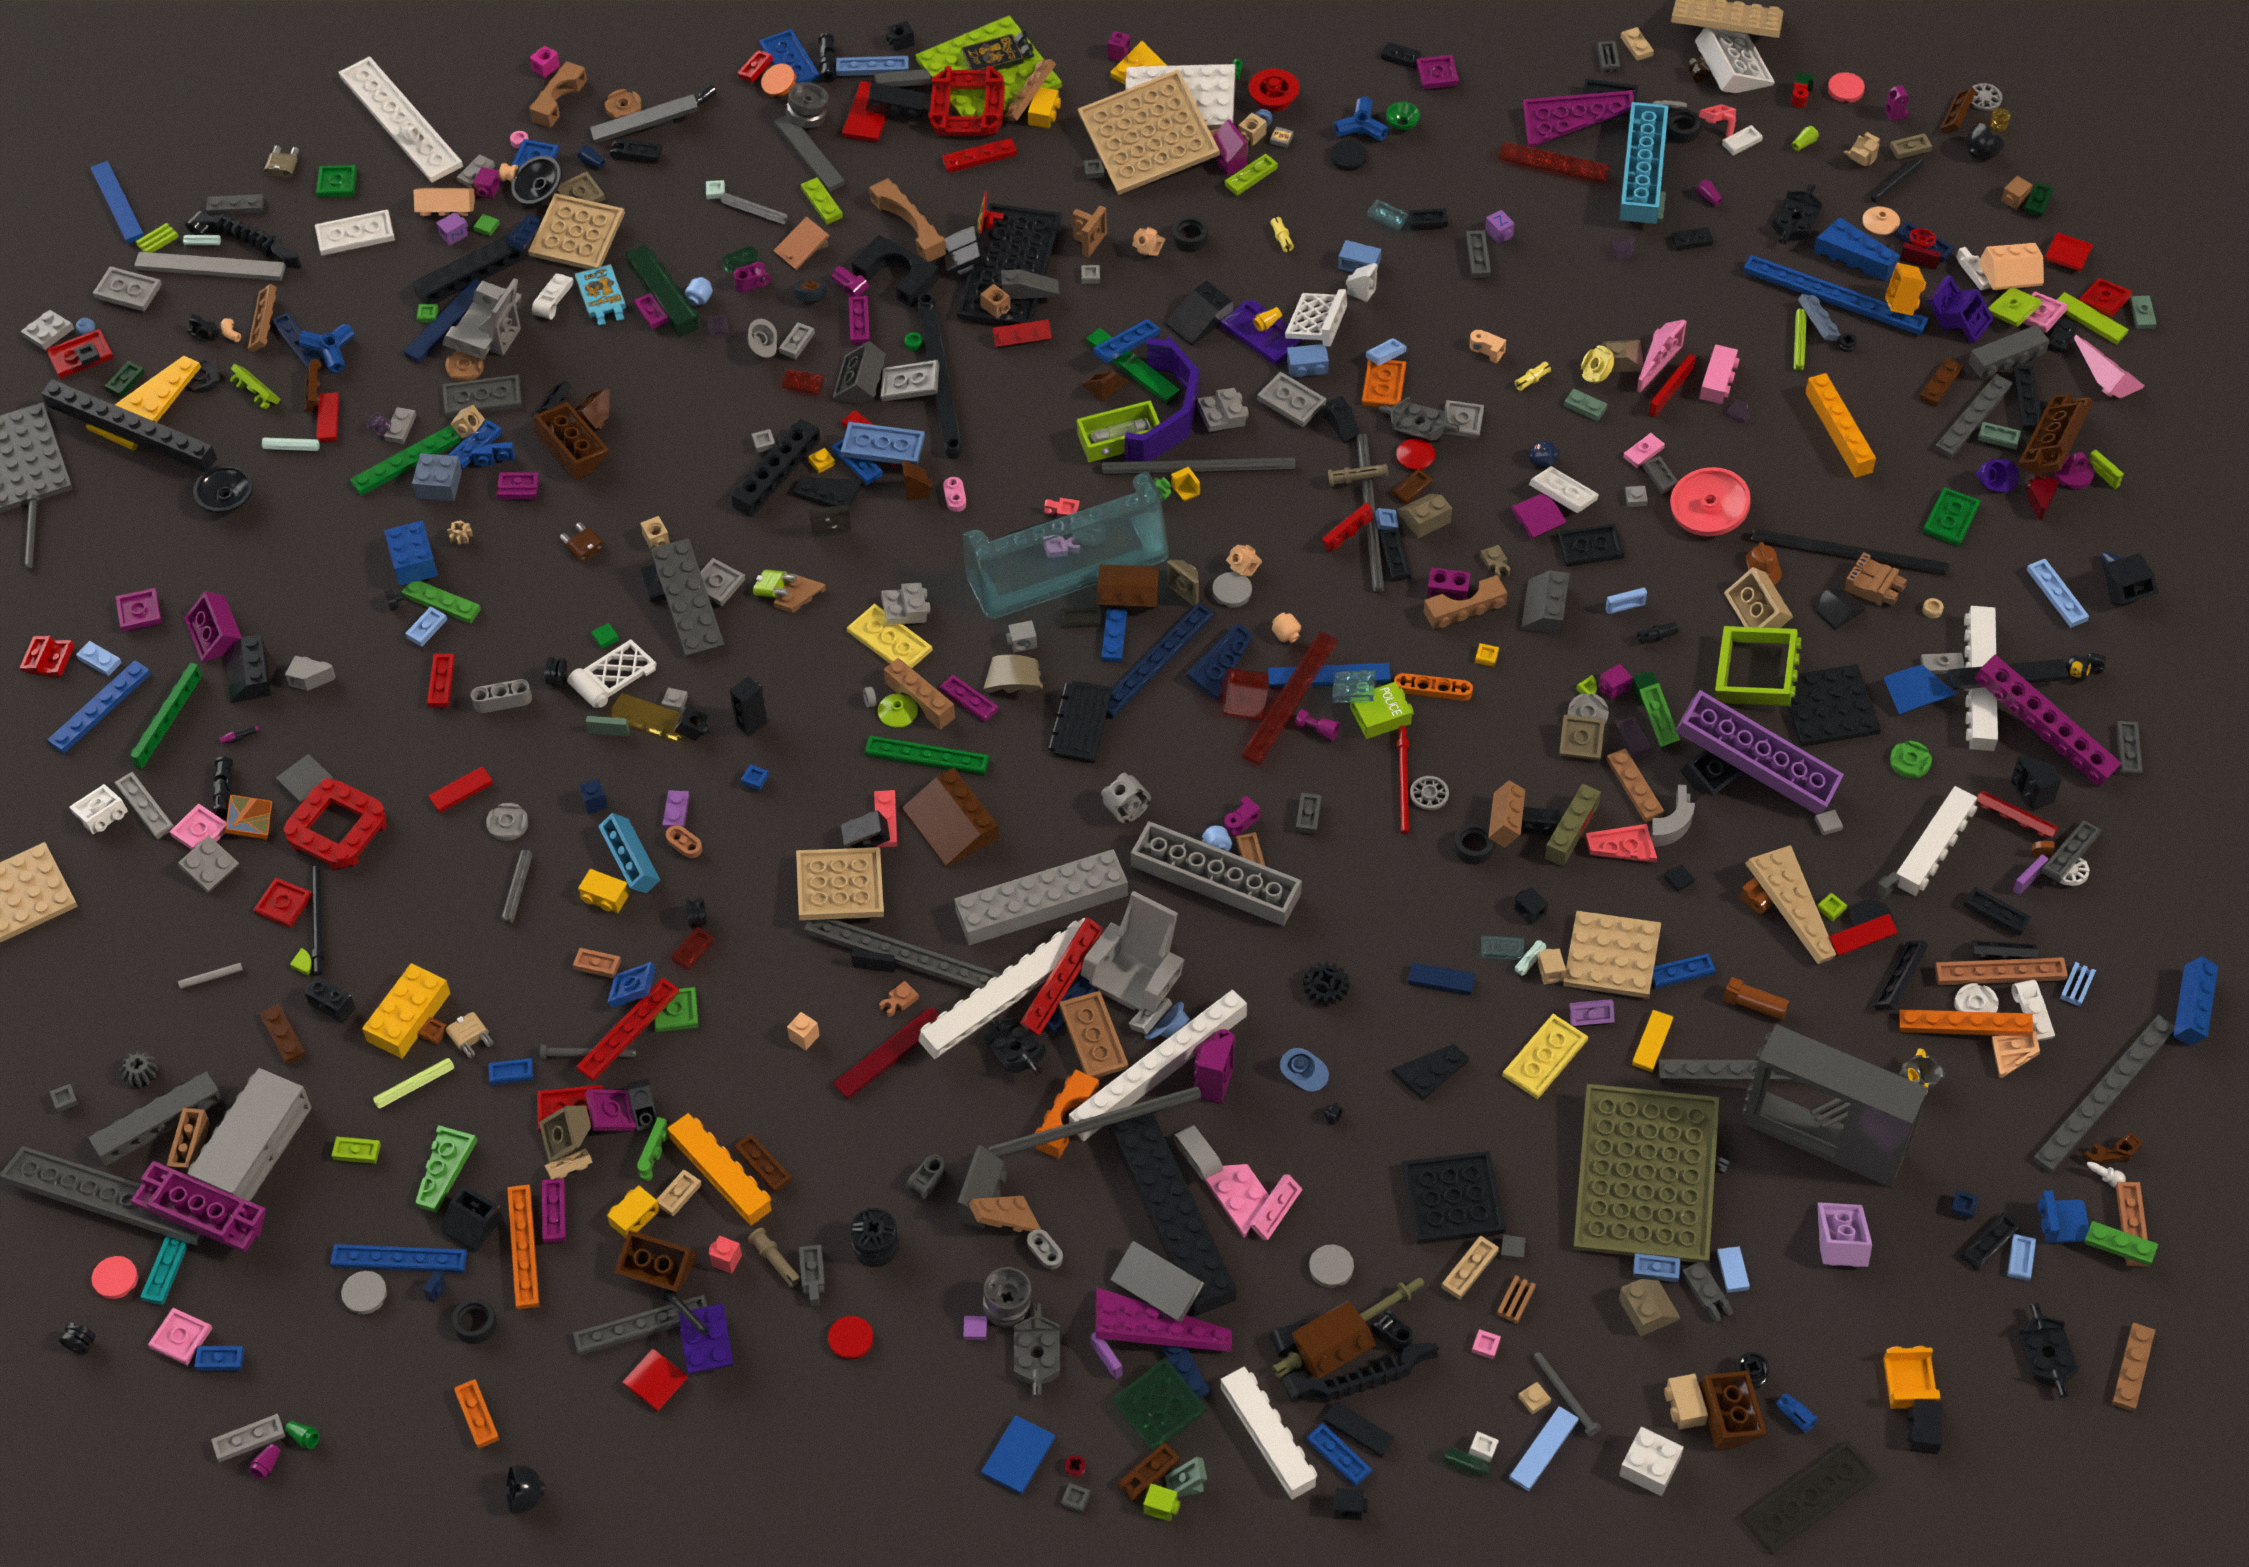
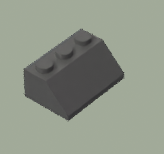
M868 341L846 354L832 399L856 404L872 400L876 395L875 390L877 383L880 381V373L884 366L886 353Z
M1549 570L1528 580L1521 630L1561 635L1570 573Z
M980 1145L977 1146L958 1199L960 1223L985 1229L987 1224L977 1222L968 1204L972 1199L1000 1197L1001 1190L999 1188L1001 1183L1005 1184L1008 1172L1005 1171L1004 1161Z

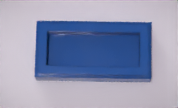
M532 1058L488 1063L490 1086L534 1080Z

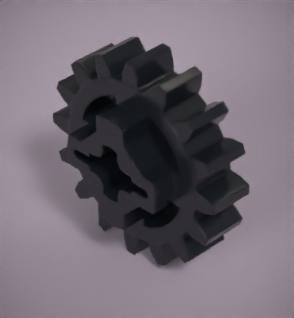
M1326 961L1325 965L1322 966L1320 962H1317V968L1310 966V971L1305 972V979H1303L1304 993L1309 994V1000L1315 998L1317 1005L1320 1001L1324 1002V1006H1327L1330 1001L1335 1005L1336 999L1343 1001V995L1348 994L1350 985L1348 973H1344L1343 967L1337 969V963L1329 966V962Z

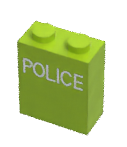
M1396 682L1351 696L1350 709L1366 739L1398 729L1400 726L1411 724L1412 715H1414L1411 704H1407L1405 693L1402 688L1399 689Z

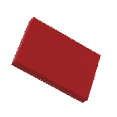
M100 329L46 349L59 379L114 358ZM93 342L101 359L82 366L75 348Z
M603 1085L537 1091L539 1133H542L539 1122L565 1106H586L591 1124L590 1128H592L585 1093L588 1089H603Z

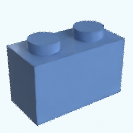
M1345 240L1339 254L1338 269L1355 272L1356 269L1373 263L1377 264L1378 269L1381 262V249Z
M1318 344L1287 348L1290 378L1328 374L1329 359L1326 346Z

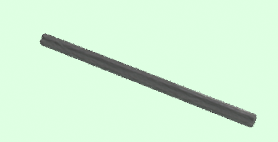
M1358 434L1360 468L1370 466L1367 435ZM1372 478L1362 479L1364 504L1367 502L1372 507L1374 515L1371 522L1366 525L1373 591L1382 592L1384 590Z
M1295 458L1103 462L1102 473L1177 472L1186 467H1189L1192 472L1295 469Z
M1198 1087L1190 1088L990 1146L988 1151L1000 1157L1201 1098L1200 1089Z

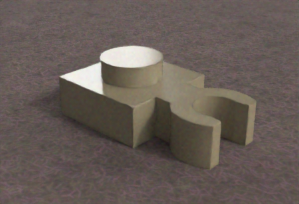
M1499 545L1481 551L1480 556L1488 570L1495 569V576L1497 575L1500 579V571H1504L1507 576L1510 575L1507 558Z

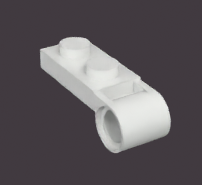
M556 273L535 299L532 305V314L552 320L556 313V305L573 285V278Z
M2029 980L2012 984L2013 998L2017 1003H2020L2022 1012L2033 1014V1031H2036L2038 1042L2053 1039L2055 1033L2037 982Z

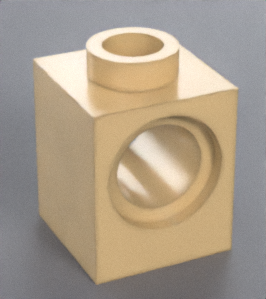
M1251 113L1239 124L1238 131L1248 141V144L1254 146L1266 134V120Z
M471 405L460 410L450 424L463 439L475 433L485 419L475 406Z
M659 516L641 522L642 534L650 549L670 543L668 532Z
M1560 948L1545 949L1539 952L1537 965L1543 984L1564 981L1566 968Z

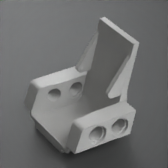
M513 279L507 289L482 281L475 290L473 303L457 327L452 326L449 329L442 345L483 360L486 358L488 351L504 356L521 330L517 307L520 306L522 294L516 293L518 280Z
M1133 891L1130 895L1129 904L1121 926L1112 922L1108 925L1085 956L1080 976L1088 979L1089 984L1097 988L1101 994L1134 1011L1136 1009L1140 1011L1147 1009L1154 1013L1181 976L1184 959L1170 952L1178 913Z

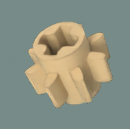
M462 520L451 523V529H447L450 542L455 541L458 545L468 543L469 537L473 536L470 524H465Z

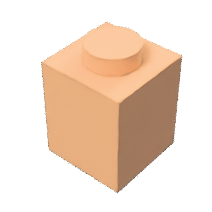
M802 1012L787 1026L789 1040L804 1050H807L820 1036L818 1023Z

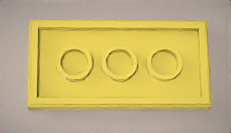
M875 603L847 627L848 633L890 664L899 657L910 668H913L932 651L930 644L903 624L887 625L884 610Z
M1552 1014L1503 1071L1502 1076L1538 1100L1588 1041V1036L1555 1014Z

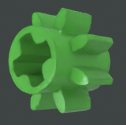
M1157 477L1154 478L1147 486L1150 490L1148 496L1154 501L1157 499L1164 501L1171 493L1169 489L1171 487L1170 482L1164 477L1161 480Z

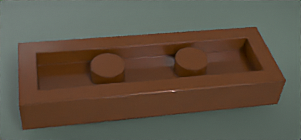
M1972 87L1957 92L1940 128L1944 134L1950 131L1954 132L1961 127L1964 116L1967 114V110L1976 93Z
M1947 357L1921 392L1919 399L1937 407L1963 371L1964 365Z
M280 1004L259 1013L286 1065L306 1056Z
M752 1133L734 1145L739 1155L774 1193H777L792 1182V1176Z

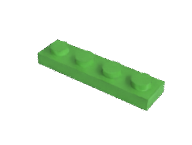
M413 581L407 584L402 591L404 598L427 607L431 606L444 614L469 624L473 622L481 610L479 604L421 581Z

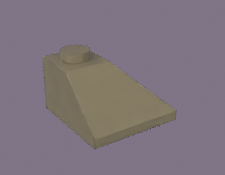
M1640 340L1602 341V346L1609 348L1614 356V365L1611 373L1642 371L1644 363Z
M1168 560L1167 587L1195 606L1199 603L1198 571L1193 565H1189L1183 560Z
M565 1106L539 1122L549 1163L559 1160L579 1148L591 1127L586 1106Z

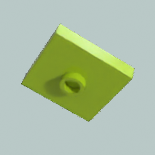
M2011 287L1988 309L1993 317L2018 327L2042 305V301Z

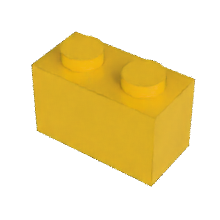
M1039 88L1028 110V125L1050 128L1051 123L1055 122L1056 109H1059L1061 105V98H1058V90Z
M592 869L588 871L578 887L580 898L583 902L600 906L605 911H613L615 913H619L630 894L627 882Z
M638 1185L634 1190H630L618 1205H614L610 1209L607 1217L610 1226L626 1238L629 1230L638 1232L660 1209L658 1201Z

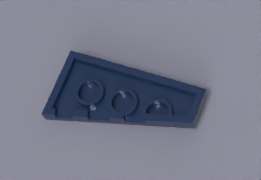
M1237 623L1187 673L1186 677L1218 701L1252 640L1253 634Z

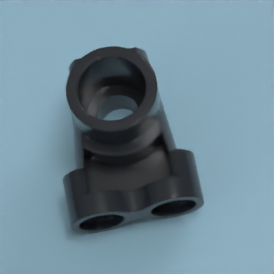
M195 314L190 316L188 334L198 337L203 342L217 339L219 327L214 322H207L201 319V316Z

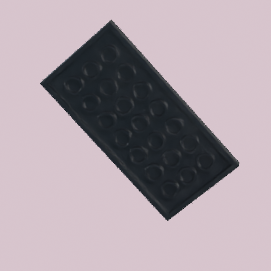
M989 203L987 211L1003 213V221L994 220L993 228L988 229L986 228V218L984 219L982 233L979 236L983 263L975 264L974 271L968 274L957 318L1000 325L1033 322L1040 298L1010 299L1011 308L1009 311L996 318L981 307L980 294L993 284L1002 289L1001 270L1020 269L1046 276L1062 213Z

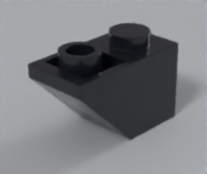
M649 1078L627 1083L637 1131L653 1128L657 1115Z

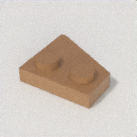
M797 575L796 581H787L783 589H788V596L779 595L774 601V607L794 613L802 605L810 602L812 596L818 592H825L826 585Z

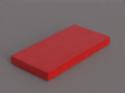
M861 81L842 136L878 143L888 115L866 110L870 82Z

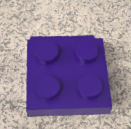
M1945 276L1927 299L1943 330L1962 328L1969 343L1976 342L1994 319L1979 290L1959 291L1952 276Z
M724 1304L691 1310L709 1329V1333L705 1336L701 1335L681 1312H678L688 1375L734 1366Z

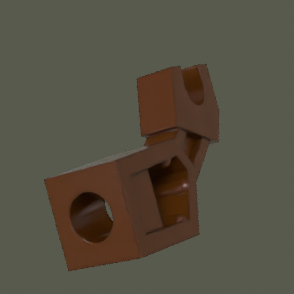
M2130 1131L2115 1144L2114 1149L2107 1150L2108 1148L2095 1143L2091 1150L2096 1154H2091L2087 1150L2083 1158L2088 1162H2094L2099 1165L2116 1161L2128 1162L2140 1150L2143 1142Z

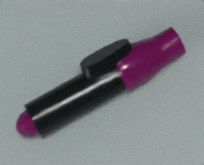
M252 725L219 737L221 744L241 741L243 737L257 733L256 731L259 730V726Z

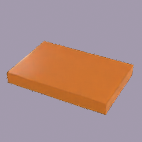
M1368 359L1361 406L1380 408L1382 404L1392 407L1399 403L1402 398L1406 362L1389 360L1381 365H1377Z

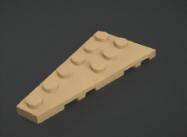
M1791 845L1750 858L1745 864L1817 964L1832 960L1836 956L1835 950Z

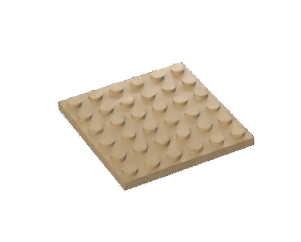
M1179 69L1078 108L1081 120L1100 159L1103 161V165L1118 195L1220 155V151Z

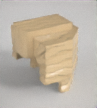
M1868 132L1864 137L1859 135L1849 152L1845 150L1844 154L1863 166H1870L1877 158L1880 139Z

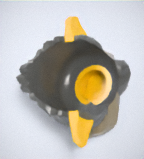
M1919 1048L1916 1056L1909 1062L1902 1064L1899 1075L1923 1085L1929 1090L1945 1078L1946 1073L1944 1072L1945 1069L1938 1065L1933 1058L1926 1056L1924 1049Z

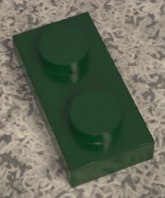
M2036 182L2024 212L2042 218L2054 187Z
M128 361L105 385L106 391L122 398L145 374L144 368Z

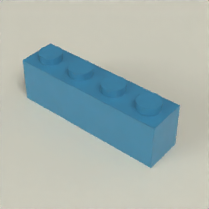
M611 813L598 827L629 887L648 893L660 881V878L629 819Z

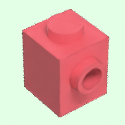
M722 1236L718 1237L716 1243L713 1242L708 1251L712 1266L731 1274L742 1256L740 1244Z

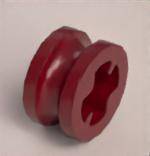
M1079 1455L1069 1456L1065 1462L1066 1474L1072 1478H1078L1084 1474L1086 1468L1085 1460ZM1072 1462L1080 1463L1078 1471H1075V1468L1073 1470L1070 1469Z

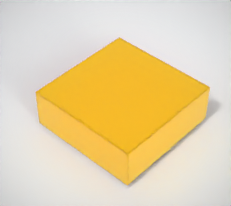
M1479 643L1475 663L1495 667L1499 647Z

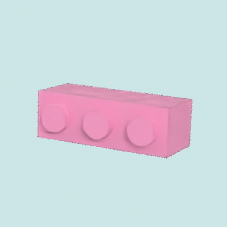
M1715 344L1702 384L1700 399L1722 404L1724 397L1728 398L1731 388L1728 384L1733 383L1735 376L1733 369L1737 370L1740 358H1736L1738 350Z

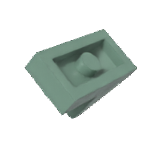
M1195 1457L1165 1475L1167 1489L1176 1491L1177 1497L1204 1492L1203 1482L1207 1480L1203 1458Z

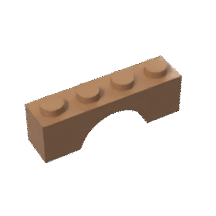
M566 61L558 69L557 74L549 81L547 87L540 92L539 97L529 108L532 122L549 128L554 125L560 117L556 100L566 93L580 91L587 82L584 67Z
M1496 575L1479 581L1478 592L1470 599L1459 601L1440 594L1424 600L1423 612L1433 630L1440 627L1443 628L1457 621H1464L1469 617L1481 615L1486 611L1501 608L1506 605L1507 591Z
M899 657L884 668L885 684L896 693L901 694L904 692L910 695L922 708L926 718L941 730L955 719L954 704Z

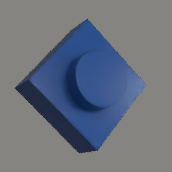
M750 764L741 778V784L760 791L769 777V771Z

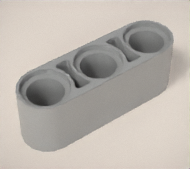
M519 679L477 687L472 690L471 699L475 711L487 713L528 705L532 700L529 683L526 680Z
M1194 1125L1173 1135L1177 1147L1202 1180L1223 1170L1219 1157Z

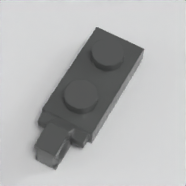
M822 1246L799 1247L804 1295H810L811 1306H820L819 1293H824L825 1288Z

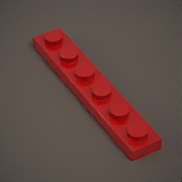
M1085 918L1020 1022L1021 1025L1036 1036L1041 1034L1059 1002H1061L1081 970L1085 956L1105 931L1091 918Z
M662 978L650 990L649 995L641 999L576 1066L577 1071L594 1082L680 993L679 988Z

